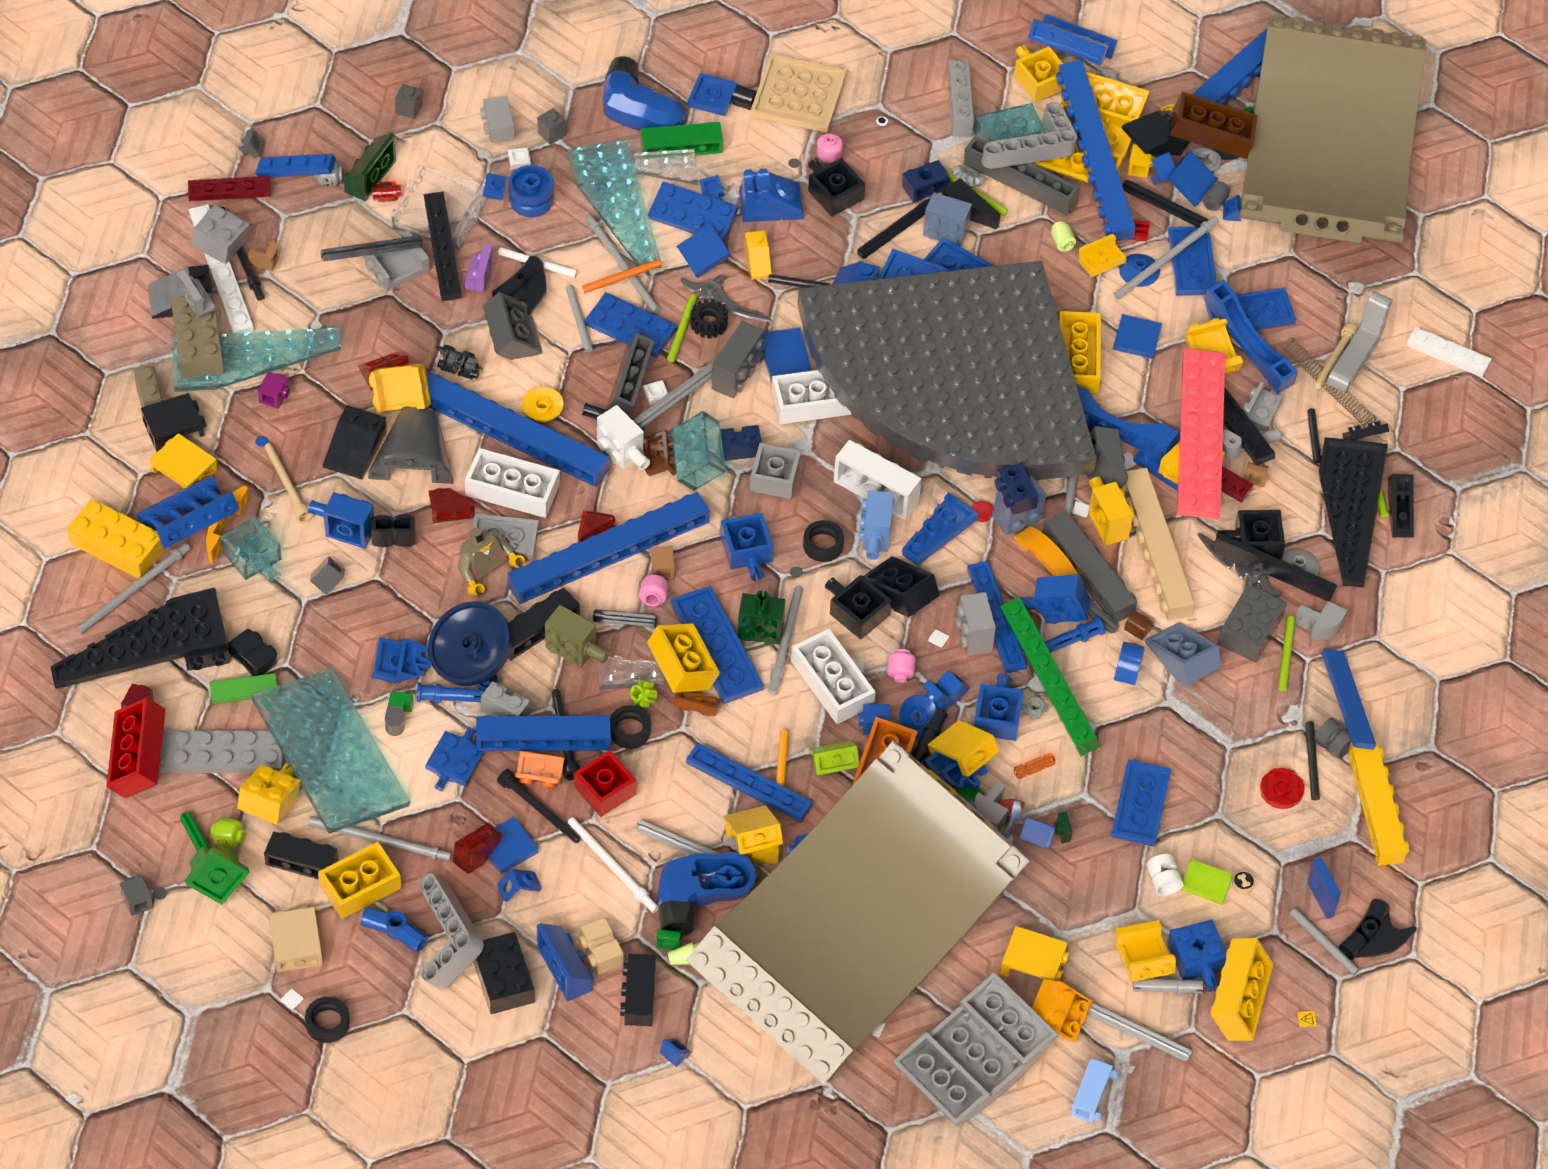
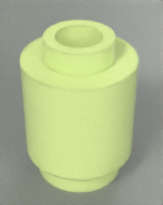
M1064 221L1057 222L1052 226L1051 235L1059 251H1070L1076 245V239L1070 226Z

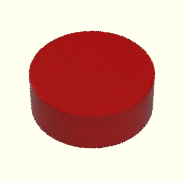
M977 501L972 506V510L978 513V522H986L991 519L993 507L990 503Z

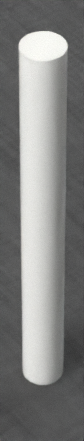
M502 247L498 251L500 256L523 263L530 257L529 255ZM542 260L544 263L543 269L573 278L577 276V270Z

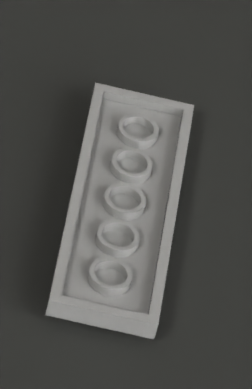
M163 731L159 773H253L260 764L280 771L283 759L284 734L283 731Z

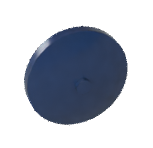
M478 601L459 604L444 613L433 627L428 641L429 660L433 662L432 667L451 684L473 686L483 683L493 677L503 667L509 657L512 647L510 624L505 616L490 604Z

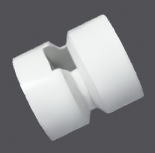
M1157 855L1147 862L1146 867L1152 879L1155 893L1158 896L1172 895L1182 889L1183 881L1180 873L1177 871L1178 868L1173 855Z

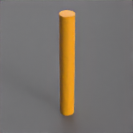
M785 729L780 731L776 783L785 787L789 731Z

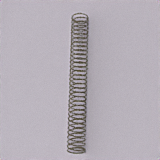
M1290 337V338L1293 339V340H1292V342H1291L1286 348H1285V345H1284V348H1283V345H1282V349H1284V351H1286V352L1289 351V350H1287L1288 347H1289L1293 342H1295L1293 337ZM1295 343V344L1292 346V348H1293L1296 344H1298L1297 348L1300 347V346H1299V343ZM1307 351L1306 354L1301 359H1299L1300 363L1304 364V362L1309 357H1311L1310 361L1314 359L1313 363H1318V361H1315V358H1312V356H1310V353H1307ZM1307 354H1309V356H1308L1303 362H1301V360H1302ZM1319 365V367H1318L1314 372H1312V373L1315 374V372H1316L1320 367H1322V369H1323V366H1320V365ZM1322 369L1316 375L1313 374V379L1316 380L1318 378L1317 375ZM1344 393L1340 398L1337 397V402L1340 403L1341 401H1343L1341 399L1346 393ZM1354 397V400L1347 405L1348 409L1346 410L1350 414L1353 412V407L1359 403L1358 399ZM1355 400H1357V402H1356L1351 408H1349V406H1350ZM1361 404V409L1365 408V410L1360 415H1358L1359 418L1366 410H1368L1366 409V407H1363V404ZM1367 411V413L1360 419L1363 420L1368 413H1370L1369 417H1371V412ZM1373 415V417H1371L1370 419L1372 420V419L1375 417V420H1374V422H1375V421H1376V416Z

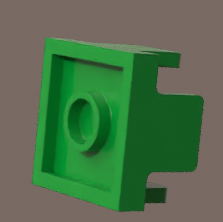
M219 843L217 849L212 847L209 851L206 847L202 846L190 860L191 872L185 878V884L223 905L250 871L249 867L239 862L237 852Z

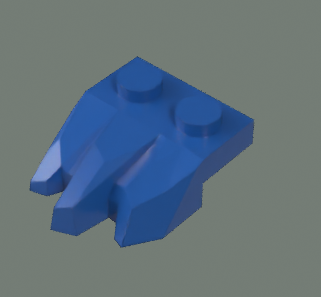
M380 637L377 643L371 678L398 683L423 676L422 671H427L433 663L422 656L429 647L405 638L401 642Z
M938 752L926 758L922 763L925 768L931 769L945 783L957 788H962L965 785L971 790L978 789L981 783L976 775L983 776L988 773L985 765H983L969 777L962 775L956 760Z

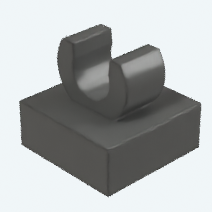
M254 129L247 130L245 137L241 139L243 146L239 147V150L243 154L250 153L254 158L260 157L265 141Z

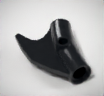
M530 256L513 276L492 291V296L494 297L497 293L502 292L517 300L525 301L527 303V314L531 315L547 293L546 277L543 269L544 263L536 256Z
M1373 899L1359 924L1339 945V949L1350 960L1390 954L1405 944L1416 932L1417 928L1412 926L1401 930L1396 929L1390 920L1389 904L1380 899Z

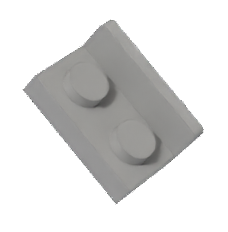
M185 270L177 272L179 289L195 315L198 317L215 310L214 303L197 278L194 279L192 276H188Z
M1260 381L1258 387L1254 386L1250 395L1251 401L1245 403L1243 411L1255 427L1267 431L1282 402L1283 396L1265 390V382Z

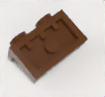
M666 430L644 437V455L650 460L649 466L645 469L648 476L667 470L673 476L677 475L679 461L675 451L677 449L675 438L671 437Z

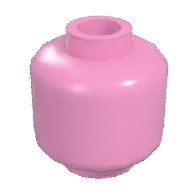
M831 133L820 136L817 141V157L825 163H833L841 158L843 151L842 139Z
M659 575L646 576L642 580L639 592L642 602L652 607L662 605L668 595V582Z
M897 649L888 656L887 674L894 678L895 682L906 683L908 679L915 676L916 658L911 654V651Z

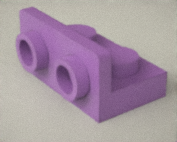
M484 244L482 252H479L478 256H472L464 284L466 290L485 291L493 262L492 245Z

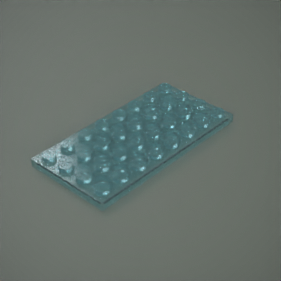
M333 669L252 694L254 705L296 778L301 780L300 785L328 834L409 807L410 800Z

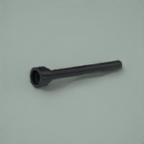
M553 689L552 699L555 713L557 716H565L560 691ZM563 751L565 758L563 775L566 780L571 781L574 780V772L580 769V765L574 761L572 751Z
M505 769L498 776L497 783L503 788L515 791L574 843L581 841L580 835L517 782L515 774L510 769Z

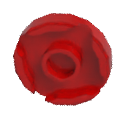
M1286 768L1270 770L1269 773L1263 776L1260 785L1261 797L1267 804L1278 809H1289L1298 805L1303 798L1305 789L1301 777H1298L1294 771Z

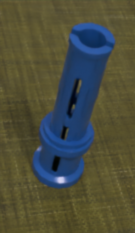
M1097 616L1093 621L1086 624L1080 623L1076 626V629L1044 642L1051 653L1078 641L1087 642L1089 638L1098 634L1104 635L1105 628L1103 622Z
M418 683L416 702L421 700L435 701V703H439L441 700L481 702L484 689L442 687L440 684L432 686Z

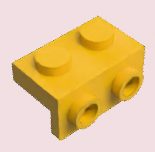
M1114 234L1102 237L1079 248V263L1091 277L1126 263V256L1117 247Z

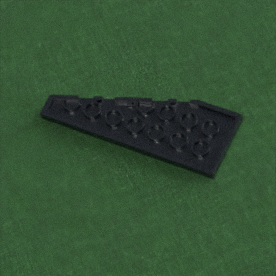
M1325 437L1319 467V479L1342 584L1344 586L1364 588L1388 444Z
M214 587L171 598L166 601L165 605L158 609L153 608L148 611L146 616L136 621L134 619L105 635V639L95 644L93 642L89 644L84 651L76 655L73 653L50 666L55 688L58 689L183 658L189 654L227 647L228 643L216 589Z

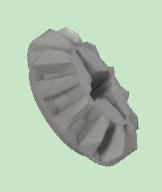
M1200 147L1192 151L1201 162L1208 158V162L1204 165L1212 173L1219 169L1221 157L1213 149Z
M967 165L955 166L952 171L957 180L961 178L968 186H980L984 181L983 175L979 171Z

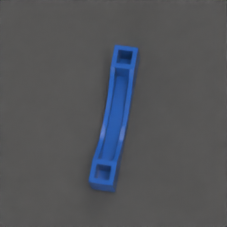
M1223 280L1209 288L1204 302L1220 320L1227 319V331L1278 394L1295 383L1298 372L1285 356L1270 347L1258 334L1247 318L1237 295L1227 282Z
M1076 385L1087 426L1092 428L1098 426L1118 429L1122 442L1160 459L1179 442L1178 430L1162 423L1138 424L1116 418L1096 403L1089 390Z

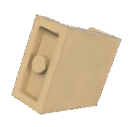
M300 907L297 910L290 911L280 910L269 914L277 972L323 965L314 907Z

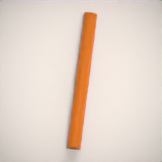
M656 259L585 284L582 288L584 293L661 267L662 264L660 259Z

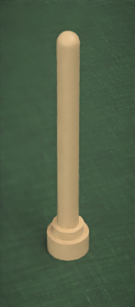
M1347 323L1341 330L1342 338L1314 382V389H1321L1347 344L1351 342L1359 330L1356 325Z
M271 443L265 444L264 448L295 506L294 515L299 523L308 522L312 519L313 514L308 513V505L304 504L300 499Z

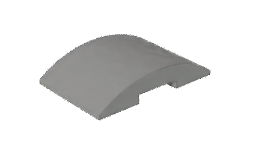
M994 972L960 1002L961 1006L929 1034L925 1032L892 1061L955 1126L969 1120L1005 1093L1036 1063L1058 1036Z

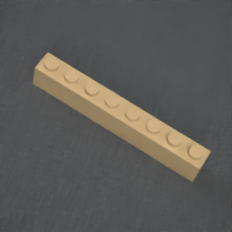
M1141 468L1125 471L1128 474V481L1122 487V490L1124 491L1127 504L1131 505L1134 511L1131 524L1132 527L1136 528V540L1142 546L1143 560L1148 563V575L1150 579L1153 578L1155 595L1160 598V610L1162 613H1165L1167 621L1192 617L1195 604L1148 469Z

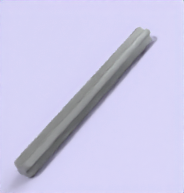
M713 362L644 411L633 421L643 429L712 378Z
M640 820L637 825V832L687 854H721L645 820ZM755 869V873H756V880H755V882H757V880H758V878H759V876H760V871L757 870V869Z
M1094 1002L1091 1003L1087 1015L1183 1061L1190 1059L1192 1049Z

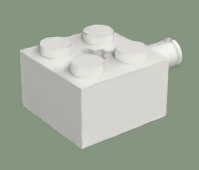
M617 405L597 417L596 443L602 451L605 450L611 460L622 469L633 463L640 470L646 469L650 464V460L643 454L644 431Z

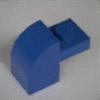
M1123 642L1114 676L1115 681L1131 685L1136 684L1145 651L1144 646Z
M949 670L946 671L937 683L928 679L923 685L928 691L925 696L934 702L937 709L946 710L954 705L970 689L958 675Z

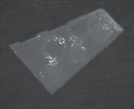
M694 149L634 153L636 174L698 185Z
M614 655V658L609 657L604 664L596 660L599 690L632 688V686L638 685V680L654 683L653 686L665 685V676L655 661L642 659L630 661L624 660L623 656Z

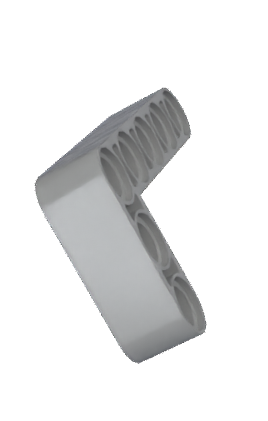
M1050 102L1045 106L1042 121L1047 133L987 142L984 145L981 162L984 167L994 169L1068 157L1074 153L1077 134L1063 107L1058 103Z
M1375 291L1371 293L1359 330L1332 369L1327 385L1345 393L1348 391L1381 339L1393 299Z
M428 873L420 881V890L450 941L424 966L421 976L424 981L436 988L445 989L480 955L484 943L450 885L436 875Z

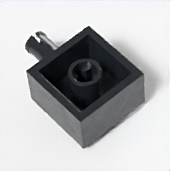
M814 158V160L812 159L808 163V167L814 172L809 175L808 191L831 217L864 200L865 183L842 158L827 166H824L818 158Z
M1238 510L1235 530L1216 531V537L1218 533H1221L1273 557L1282 559L1285 540L1281 510Z
M862 575L858 576L846 587L840 584L834 577L830 578L825 584V589L835 595L830 601L829 614L860 640L891 615L892 600Z

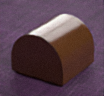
M1135 610L1126 621L1124 630L1143 640L1154 627L1155 622Z

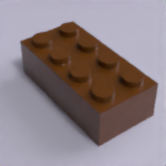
M1182 91L1174 106L1170 135L1246 159L1254 144L1257 115Z

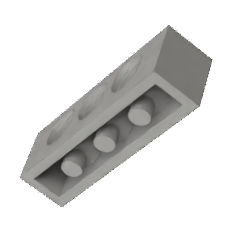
M949 61L947 79L952 137H972L974 118L969 61Z

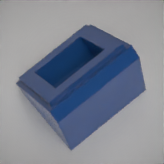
M1239 195L1223 203L1224 220L1241 222V218H1239L1241 206Z
M664 1039L661 1044L660 1054L677 1067L690 1055V1051L676 1039Z

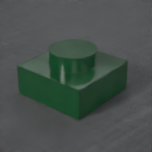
M1067 812L1058 813L1057 822H1054L1055 834L1060 836L1061 843L1071 842L1072 827Z

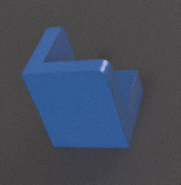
M1170 152L1151 160L1156 175L1151 177L1153 184L1166 180L1175 169Z

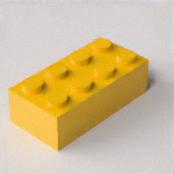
M1059 311L1058 320L1076 385L1089 390L1091 394H1098L1101 379V313Z
M94 499L87 503L67 528L69 544L138 579L150 570L165 551L162 548L157 531Z
M1234 938L1227 949L1225 966L1221 970L1220 984L1216 989L1214 1005L1211 1007V1017L1228 1041H1253L1274 964L1257 938Z

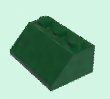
M390 133L375 138L370 145L365 147L363 155L360 159H356L353 168L344 175L345 193L365 202L396 162L395 134Z

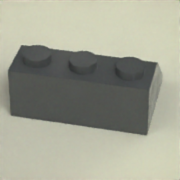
M499 292L483 305L496 354L514 360L542 353L532 314H527L526 303Z

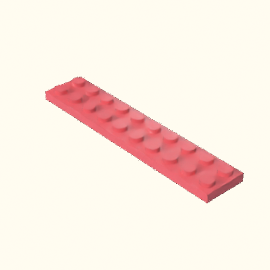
M1188 348L1183 350L1177 515L1220 519L1225 353Z

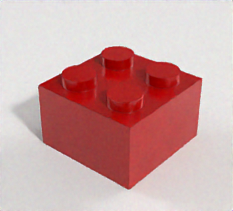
M610 750L574 772L575 789L600 817L636 795L637 780Z

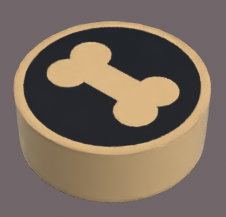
M1239 871L1233 876L1232 887L1237 893L1248 894L1254 889L1255 878L1251 873Z

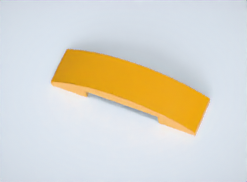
M242 486L233 492L239 511L234 514L241 515L249 501L247 486ZM231 515L208 527L206 546L208 561L211 564L214 563L222 549L220 534Z
M1030 526L1014 536L1018 544L1026 552L1031 551L1053 576L1078 574L1059 547L1038 529Z

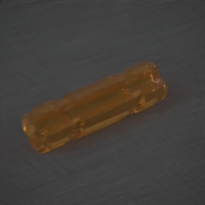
M1052 753L1043 755V758L1038 757L1025 762V765L1015 766L1014 774L1018 779L1026 777V774L1031 775L1045 769V766L1047 768L1055 765V757Z

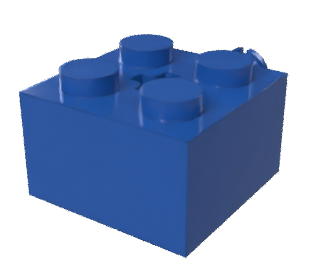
M333 492L327 505L311 500L308 506V513L324 517L326 537L366 549L372 537L371 518L374 517L373 504Z
M763 513L722 520L720 537L730 569L748 567L751 580L756 581L755 575H757L758 580L762 579L764 573L760 564L772 562L773 544Z
M1079 574L1037 577L1034 597H1020L1027 610L1038 609L1041 612L1046 624L1088 620L1090 597Z
M1003 673L997 675L996 686L980 683L974 727L994 735V738L1016 741L1024 690L1009 688L1011 677L1005 674V680L1002 681Z
M1213 919L1170 930L1167 945L1170 953L1174 954L1176 958L1175 965L1180 977L1183 980L1202 977L1207 991L1212 992L1211 987L1216 991L1220 983L1215 973L1221 972L1225 966L1227 952Z

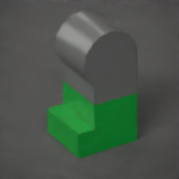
M391 691L385 713V730L389 735L398 736L403 733L405 712H412L413 694Z

